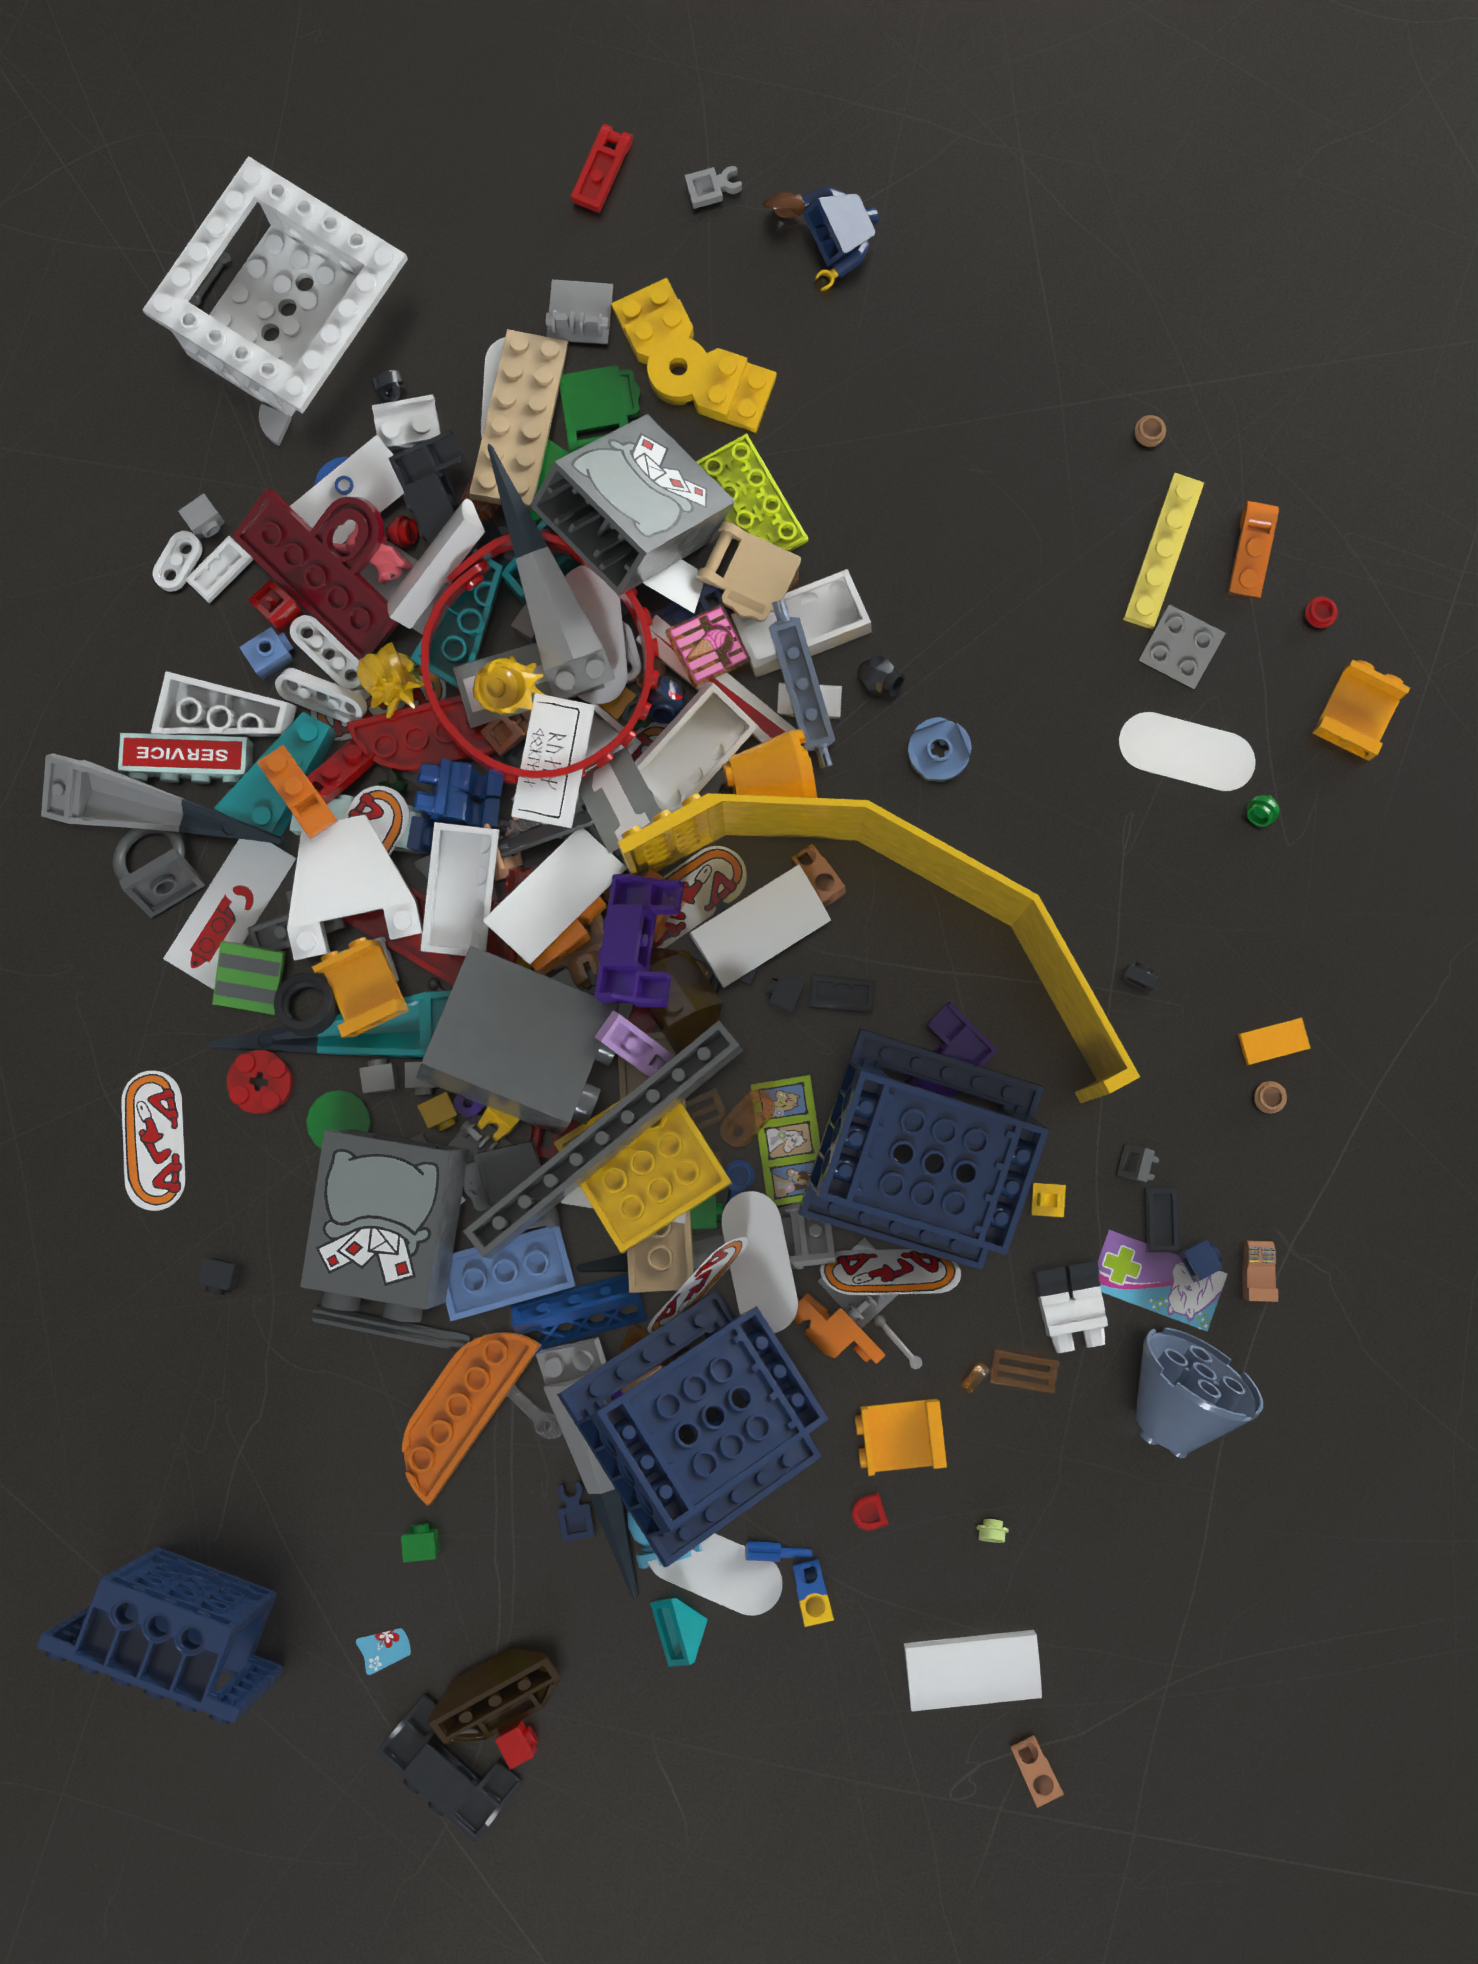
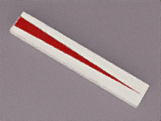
M655 615L652 619L653 625L649 626L652 639L657 638L659 657L657 658L698 692L708 681L714 683L759 726L751 734L756 740L763 743L787 731L796 730L724 670L696 682L693 674L716 663L711 661L692 670V674L681 651L692 648L686 657L688 663L705 656V654L688 658L695 646L690 643L681 647L680 651L670 632L673 628L658 615ZM681 634L675 636L676 641L684 638ZM638 636L636 641L641 644L640 636Z

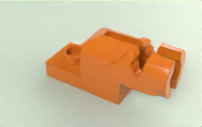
M600 896L530 964L535 972L545 976L591 940L583 925L587 924L589 926L607 908Z
M808 1292L798 1300V1309L793 1322L799 1325L805 1320H811L809 1326L805 1328L804 1335L822 1354L836 1358L850 1343L855 1341L857 1345L853 1349L866 1363L872 1359L877 1364L886 1356L840 1306L830 1315L827 1312L829 1308L814 1299Z

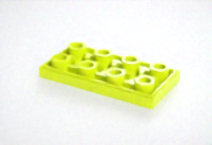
M747 433L696 461L736 501L724 518V521L731 522L745 532L789 552L808 542L806 533Z

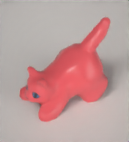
M355 524V529L348 536L345 544L333 543L335 550L339 554L349 555L353 551L355 537L358 534L357 524ZM385 532L380 548L369 561L378 570L377 582L383 585L388 581L400 578L403 574L401 568L410 570L413 567L395 547L387 546L388 537Z

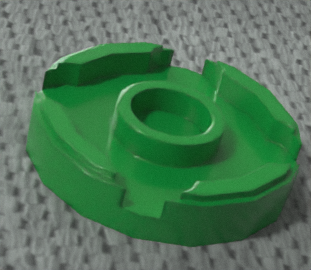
M337 1090L327 1092L315 1100L309 1109L306 1123L308 1134L312 1141L322 1149L325 1130L352 1129L370 1132L372 1119L370 1110L362 1099L354 1093Z

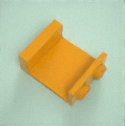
M1352 660L1344 667L1312 733L1370 761L1378 755L1383 745L1380 740L1400 699L1409 692L1410 687L1404 685L1403 681L1397 676L1391 674L1383 675L1375 671L1374 666L1366 661Z
M366 937L356 939L348 944L349 949L341 953L339 951L327 953L320 958L322 962L312 966L314 973L325 974L329 986L332 988L334 998L345 1021L337 1025L341 1037H355L409 1011L380 941L367 940Z
M938 1399L860 1407L861 1415H855L857 1435H863L864 1448H858L860 1467L867 1468L869 1476H873L875 1472L917 1467L947 1468L940 1401Z

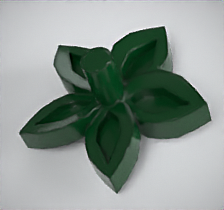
M391 769L388 773L387 781L378 783L379 786L392 788L401 796V793H404L408 788V783L401 781L399 773L394 769Z

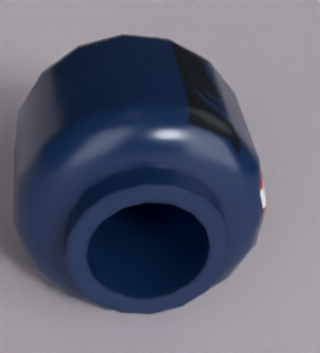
M670 676L658 677L656 690L650 689L646 701L652 704L648 713L652 720L663 724L670 723L684 708L686 691L683 684Z

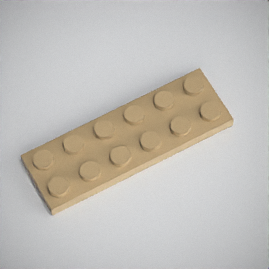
M507 329L469 492L470 499L502 505L487 448L489 443L497 453L527 510L532 511L530 504L537 491L567 356L568 341Z

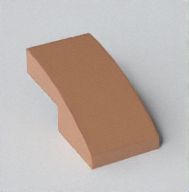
M532 710L492 721L480 732L496 752L502 756L527 737Z

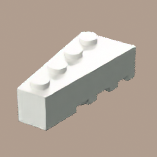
M166 671L151 733L228 737H280L293 723L297 706L288 702Z

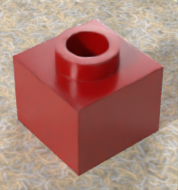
M522 1720L499 1732L495 1738L510 1770L533 1758L537 1750L535 1746L538 1744L537 1737L531 1726L525 1727Z

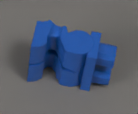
M443 758L438 764L422 763L420 765L417 782L433 785L432 794L417 791L414 798L413 811L429 815L428 820L433 823L439 822L484 828V825L488 823L491 829L497 827L501 800L499 798L501 797L503 786L502 775L491 770L484 775H480L472 764L451 762V760ZM472 799H475L480 804L473 803Z

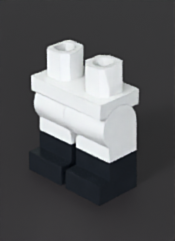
M1098 1261L1032 1272L1045 1324L1046 1336H1051L1056 1352L1063 1353L1075 1350L1072 1332L1083 1331L1087 1348L1105 1345L1104 1327L1108 1326L1105 1316L1104 1301L1098 1275L1100 1274ZM1066 1280L1068 1281V1286H1069V1291H1070V1296H1071V1297H1069V1292H1068V1287H1067V1282H1066Z

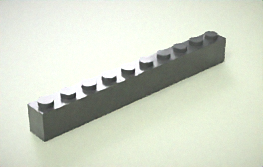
M718 1020L463 1232L483 1257L493 1258L739 1055L743 1049Z

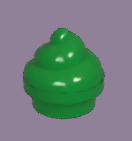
M1271 795L1255 796L1247 805L1248 819L1254 825L1265 827L1275 822L1280 813L1279 806Z

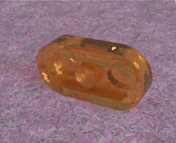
M763 1090L748 1092L723 1120L720 1127V1134L723 1140L732 1147L746 1146L773 1116L775 1112L773 1098ZM757 1102H763L765 1105L764 1110L760 1113L754 1111V1105ZM739 1126L743 1127V1134L739 1137H734V1129Z

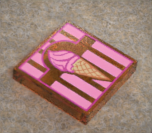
M722 604L672 626L665 631L694 688L743 666L751 660Z

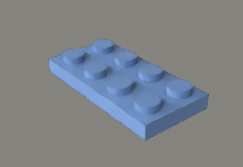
M561 1226L545 1227L520 1234L491 1259L483 1257L475 1247L453 1253L446 1296V1306L450 1321L575 1287L576 1282Z

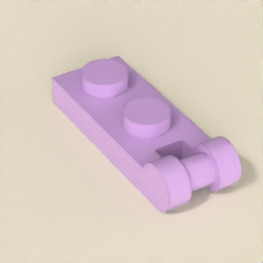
M614 1010L595 1035L597 1040L648 1078L663 1067L665 1063L674 1058L673 1054Z

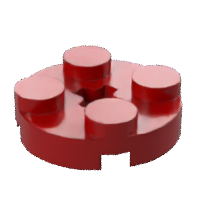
M253 1050L239 1055L230 1067L227 1076V1089L230 1100L242 1110L254 1114H267L274 1111L288 1100L293 1088V1076L287 1064L279 1055L265 1050ZM258 1073H263V1079L268 1080V1085L262 1086L260 1091H256L255 1085L252 1084V1079L257 1078Z

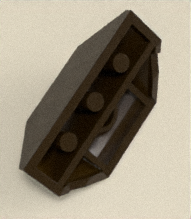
M652 947L649 972H667L671 975L667 1007L646 1008L675 1053L678 1054L719 1020L722 1001L689 951Z
M509 1648L453 1679L428 1717V1724L443 1744H452L454 1741L486 1740L544 1708L555 1686L561 1680L560 1674L545 1653Z

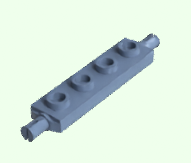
M785 599L779 600V605L778 601L772 602L777 621L769 626V632L798 729H803L806 737V743L802 744L805 750L816 752L820 769L831 766L833 763L831 762L827 747L836 740L801 620L797 617H789Z

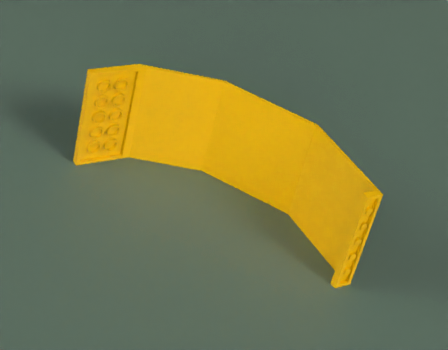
M698 793L685 799L681 803L682 808L672 813L669 810H665L655 815L651 819L652 824L642 829L639 826H635L625 831L621 835L623 839L617 842L629 873L645 877L650 869L658 872L725 835L859 841L1012 927L1096 1078V1081L1075 1092L1080 1103L1108 1095L1140 1078L1039 895L869 800L711 793L701 797Z

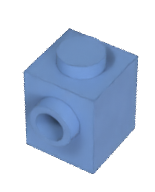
M272 627L240 646L241 651L262 680L294 661L289 652L293 649L292 644L283 632L278 635Z

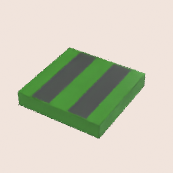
M229 941L220 942L212 1004L275 1015L274 998L282 983L286 951Z

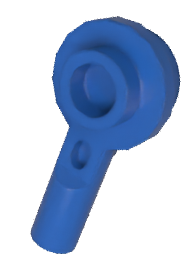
M743 1159L729 1162L724 1169L732 1182L728 1186L729 1192L725 1206L734 1196L748 1189L755 1180V1172L752 1165Z

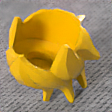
M390 642L382 647L377 654L369 653L359 660L357 677L361 686L372 696L371 708L374 709L383 702L388 706L386 718L389 719L395 712L400 700L415 708L412 689L424 686V683L409 656L397 653L393 643Z
M513 655L509 656V659L498 658L486 663L482 669L478 670L472 688L473 696L483 708L491 712H497L500 715L515 713L521 708L532 710L531 695H535V693L544 695L534 684L543 674H533L537 666L536 663L526 666L519 664Z

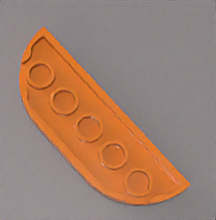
M492 1333L467 1343L449 1361L412 1415L403 1437L402 1452H404L407 1470L405 1474L411 1487L425 1504L429 1506L436 1499L542 1344L517 1333Z

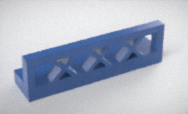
M628 1273L510 1305L515 1333L521 1335L533 1331L543 1333L540 1338L534 1339L542 1344L539 1349L647 1321V1314L640 1293H629ZM636 1304L638 1310L629 1314L619 1312L622 1307ZM601 1314L605 1316L602 1321L596 1323L588 1321L592 1315ZM562 1323L574 1324L570 1330L561 1331L556 1329Z

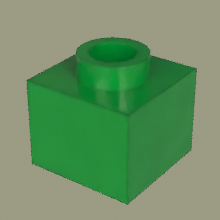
M712 1196L690 1210L691 1229L717 1228V1222H722L723 1202H717V1197Z
M428 1523L409 1526L410 1531H405L401 1535L403 1562L432 1560L440 1555L438 1528L429 1529Z

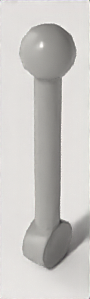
M876 1315L873 1318L874 1325L884 1330L909 1359V1364L913 1369H919L922 1366L921 1358L914 1356L886 1324V1319L883 1315Z

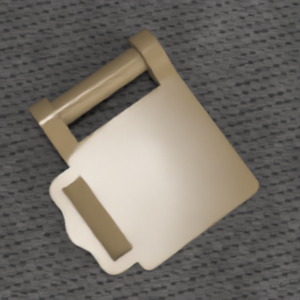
M722 521L718 529L720 532L719 538L705 567L699 569L696 578L706 584L724 590L722 595L723 605L734 610L740 618H752L758 622H763L767 619L770 612L775 613L771 603L778 601L779 605V600L784 599L801 563V557L745 532L731 522ZM731 539L741 541L724 578L717 575L716 571Z

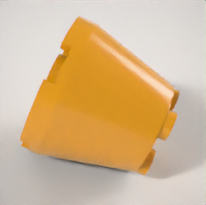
M803 729L787 731L728 758V763L722 764L725 782L728 787L732 786L733 794L817 798L811 758L808 755L807 749L805 750L804 746H801L802 743H806Z

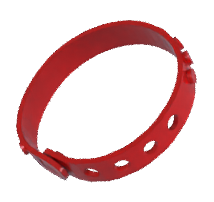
M541 529L540 533L549 550L566 555L597 574L555 531ZM507 531V535L496 538L480 548L446 577L445 581L449 587L435 603L424 627L421 641V673L425 693L436 719L446 734L474 761L502 775L503 781L517 785L519 777L531 779L555 778L583 769L581 777L583 778L587 776L585 772L587 769L596 764L599 768H602L615 758L612 753L620 745L626 748L637 735L633 728L638 719L645 722L652 706L651 703L646 702L650 689L656 690L659 671L653 669L654 658L659 657L657 638L652 639L649 626L653 625L647 607L642 608L636 598L638 592L635 587L619 596V598L632 615L642 644L644 673L639 700L633 715L621 732L608 745L580 762L554 770L535 771L505 765L490 758L471 745L449 722L440 708L431 685L430 648L433 635L442 615L464 591L473 590L484 580L483 576L490 569L487 561L498 554L513 550L509 531Z

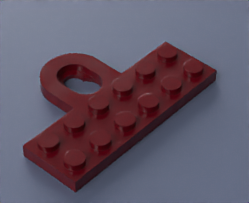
M265 489L231 538L358 660L366 654H376L399 625V622L389 617L388 601L360 575L383 541L384 523L378 509L364 498L342 497L328 506L312 528L272 489ZM347 520H353L358 525L355 547L348 556H342L334 548L333 535L338 526L344 525Z

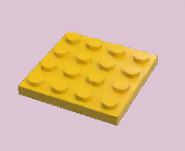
M621 1100L591 1118L586 1125H580L555 1141L554 1145L560 1152ZM680 1102L583 1182L580 1187L620 1253L623 1254L728 1187L732 1182L686 1108Z

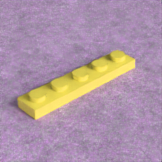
M1174 473L1123 620L1151 630L1155 627L1204 482Z

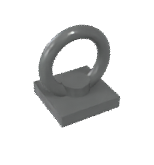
M132 828L122 836L114 850L113 870L119 879L123 891L150 918L206 886L201 876L184 859L185 845L179 832ZM148 834H161L169 839L172 846L170 851L133 873H129L126 868V855L130 847L138 839Z

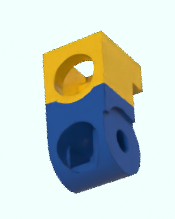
M818 1559L793 1565L797 1584L796 1589L805 1627L833 1621L834 1617Z

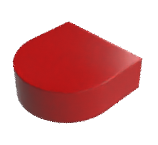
M878 1492L863 1496L853 1504L852 1518L860 1529L870 1531L889 1525Z

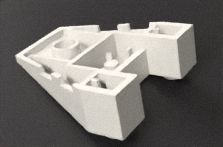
M366 815L337 820L338 822L312 839L308 837L303 828L301 830L287 925L294 960L330 953L323 921L383 909L390 940L417 935L423 932L418 901Z

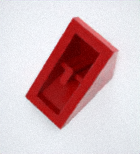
M271 579L248 599L280 634L287 631L296 618L304 615L296 602Z

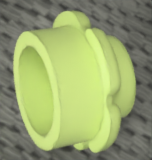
M983 1519V1525L976 1527L979 1530V1540L986 1542L1003 1543L1005 1542V1533L1009 1532L1008 1528L1003 1527V1521L995 1519Z

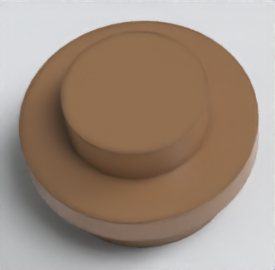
M1144 416L1135 426V437L1144 446H1157L1165 438V423L1157 416Z
M1264 1082L1254 1092V1102L1257 1108L1264 1113L1279 1112L1287 1101L1285 1089L1277 1082Z

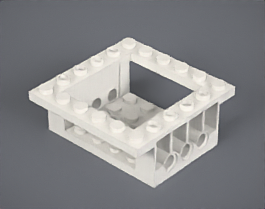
M248 156L147 302L143 312L172 331L187 355L269 407L290 416L296 410L303 414L408 259L406 254ZM258 202L271 226L208 315L189 303V300ZM309 278L314 281L310 290L301 291L298 289V284L301 280ZM292 303L297 306L293 315L284 316L281 314V309L285 304ZM275 328L279 330L277 339L274 341L264 340V334L268 329Z

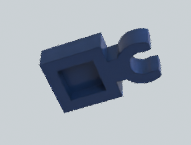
M412 816L406 847L419 854L431 855L434 823L424 817Z
M580 1480L575 1482L577 1491L574 1495H568L565 1492L564 1483L558 1486V1495L566 1504V1507L557 1509L563 1542L594 1537L596 1535L590 1502L582 1504L580 1502L584 1490Z

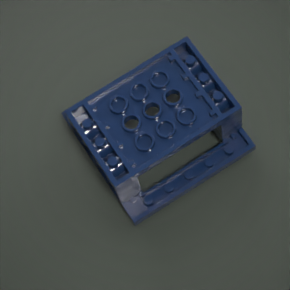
M859 1028L798 1214L982 1270L989 1250L1007 1255L1046 1142L1049 1129L1034 1118L1044 1087L1027 1080ZM884 1067L1001 1104L1000 1110L996 1112L891 1079L882 1071V1068ZM906 1144L910 1146L911 1154L905 1161L894 1159L893 1152L898 1145ZM931 1154H939L942 1158L941 1166L935 1171H929L925 1168V1160ZM965 1163L971 1164L973 1167L972 1176L963 1181L957 1179V1168Z
M718 1290L557 1394L663 1567L670 1566L821 1458L822 1455L809 1436V1433L829 1420L759 1308L756 1306L734 1317ZM703 1334L707 1338L621 1396L607 1403L604 1402L605 1399ZM734 1390H739L746 1400L743 1408L733 1404L732 1393ZM708 1408H714L718 1411L720 1422L717 1426H712L706 1421L705 1413ZM681 1426H687L693 1432L694 1438L689 1445L684 1444L679 1439L678 1433Z
M159 1547L102 1577L91 1605L42 1633L36 1647L46 1651L45 1655L50 1659L61 1662L67 1659L78 1663L80 1670L90 1674L101 1672L112 1676L111 1681L121 1686L130 1687L133 1684L143 1688L144 1694L155 1699L167 1697L177 1701L176 1705L183 1710L196 1712L198 1709L210 1714L209 1718L220 1724L235 1723L280 1679L284 1669L282 1665L254 1655L278 1592ZM221 1672L235 1675L220 1690H215Z

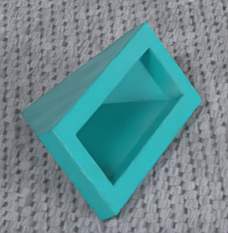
M677 1598L651 1602L650 1605L668 1667L695 1663L708 1619Z

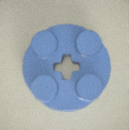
M941 717L931 718L919 724L910 737L907 749L908 759L915 772L921 775L924 780L948 781L961 774L967 766L971 754V741L966 730L958 723L955 724ZM939 742L941 746L946 745L948 747V750L944 752V757L939 758L938 755L931 753V750L934 749L933 743Z

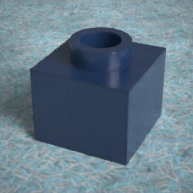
M1208 1240L1201 1241L1178 1253L1193 1282L1201 1281L1223 1269L1220 1264L1222 1256L1218 1248L1213 1243L1209 1244Z

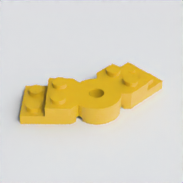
M667 278L611 303L615 316L638 362L647 364L651 389L659 399L671 405H685L687 402L693 401L698 414L757 433L777 377V372L748 363L747 357L720 348L706 353L699 343L692 340L694 337L693 325ZM675 367H683L687 370L683 375L671 373Z

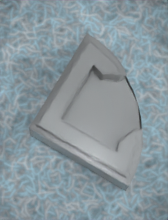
M261 404L259 409L260 426L269 440L280 446L292 418L288 414L286 415L279 410Z

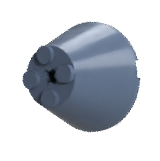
M1164 1328L1162 1332L1155 1333V1329H1152L1147 1334L1143 1343L1135 1415L1139 1426L1142 1428L1140 1436L1146 1442L1152 1445L1158 1443L1169 1449L1175 1456L1185 1458L1188 1453L1254 1420L1261 1413L1263 1398L1259 1389L1246 1373L1241 1377L1229 1366L1231 1359L1224 1353L1191 1334L1172 1328Z

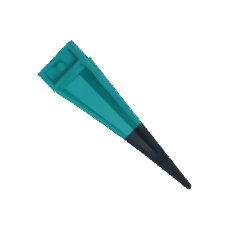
M451 991L423 992L405 997L404 1000L409 1009L408 1012L355 1037H341L337 1025L345 1021L342 1014H338L328 1029L321 1034L311 1037L298 1036L286 1027H280L210 1041L207 1045L218 1049L423 1059Z

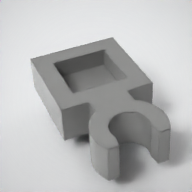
M729 166L719 175H716L714 167L685 175V183L693 209L723 201L722 192L724 191L730 194L740 192L742 190L741 181L735 183L728 181L730 177L737 176V167Z

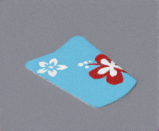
M402 1628L361 1637L356 1640V1644L364 1656L367 1675H372L409 1656L411 1653L408 1637Z

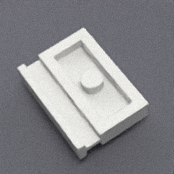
M433 394L372 405L376 433L390 451L413 447L441 434Z

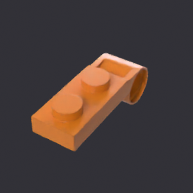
M1246 501L1240 521L1241 532L1228 593L1261 598L1278 518V506Z
M284 745L257 762L310 839L338 822Z

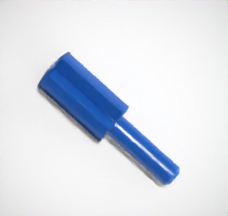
M747 1541L745 1545L746 1561L780 1562L781 1558H812L811 1549L782 1548L780 1543Z

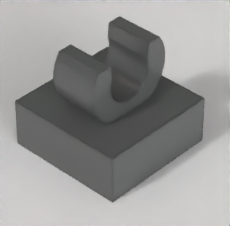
M1125 1144L1117 1175L1142 1182L1154 1180L1155 1175L1149 1174L1152 1162L1158 1163L1159 1159L1154 1156L1155 1151Z

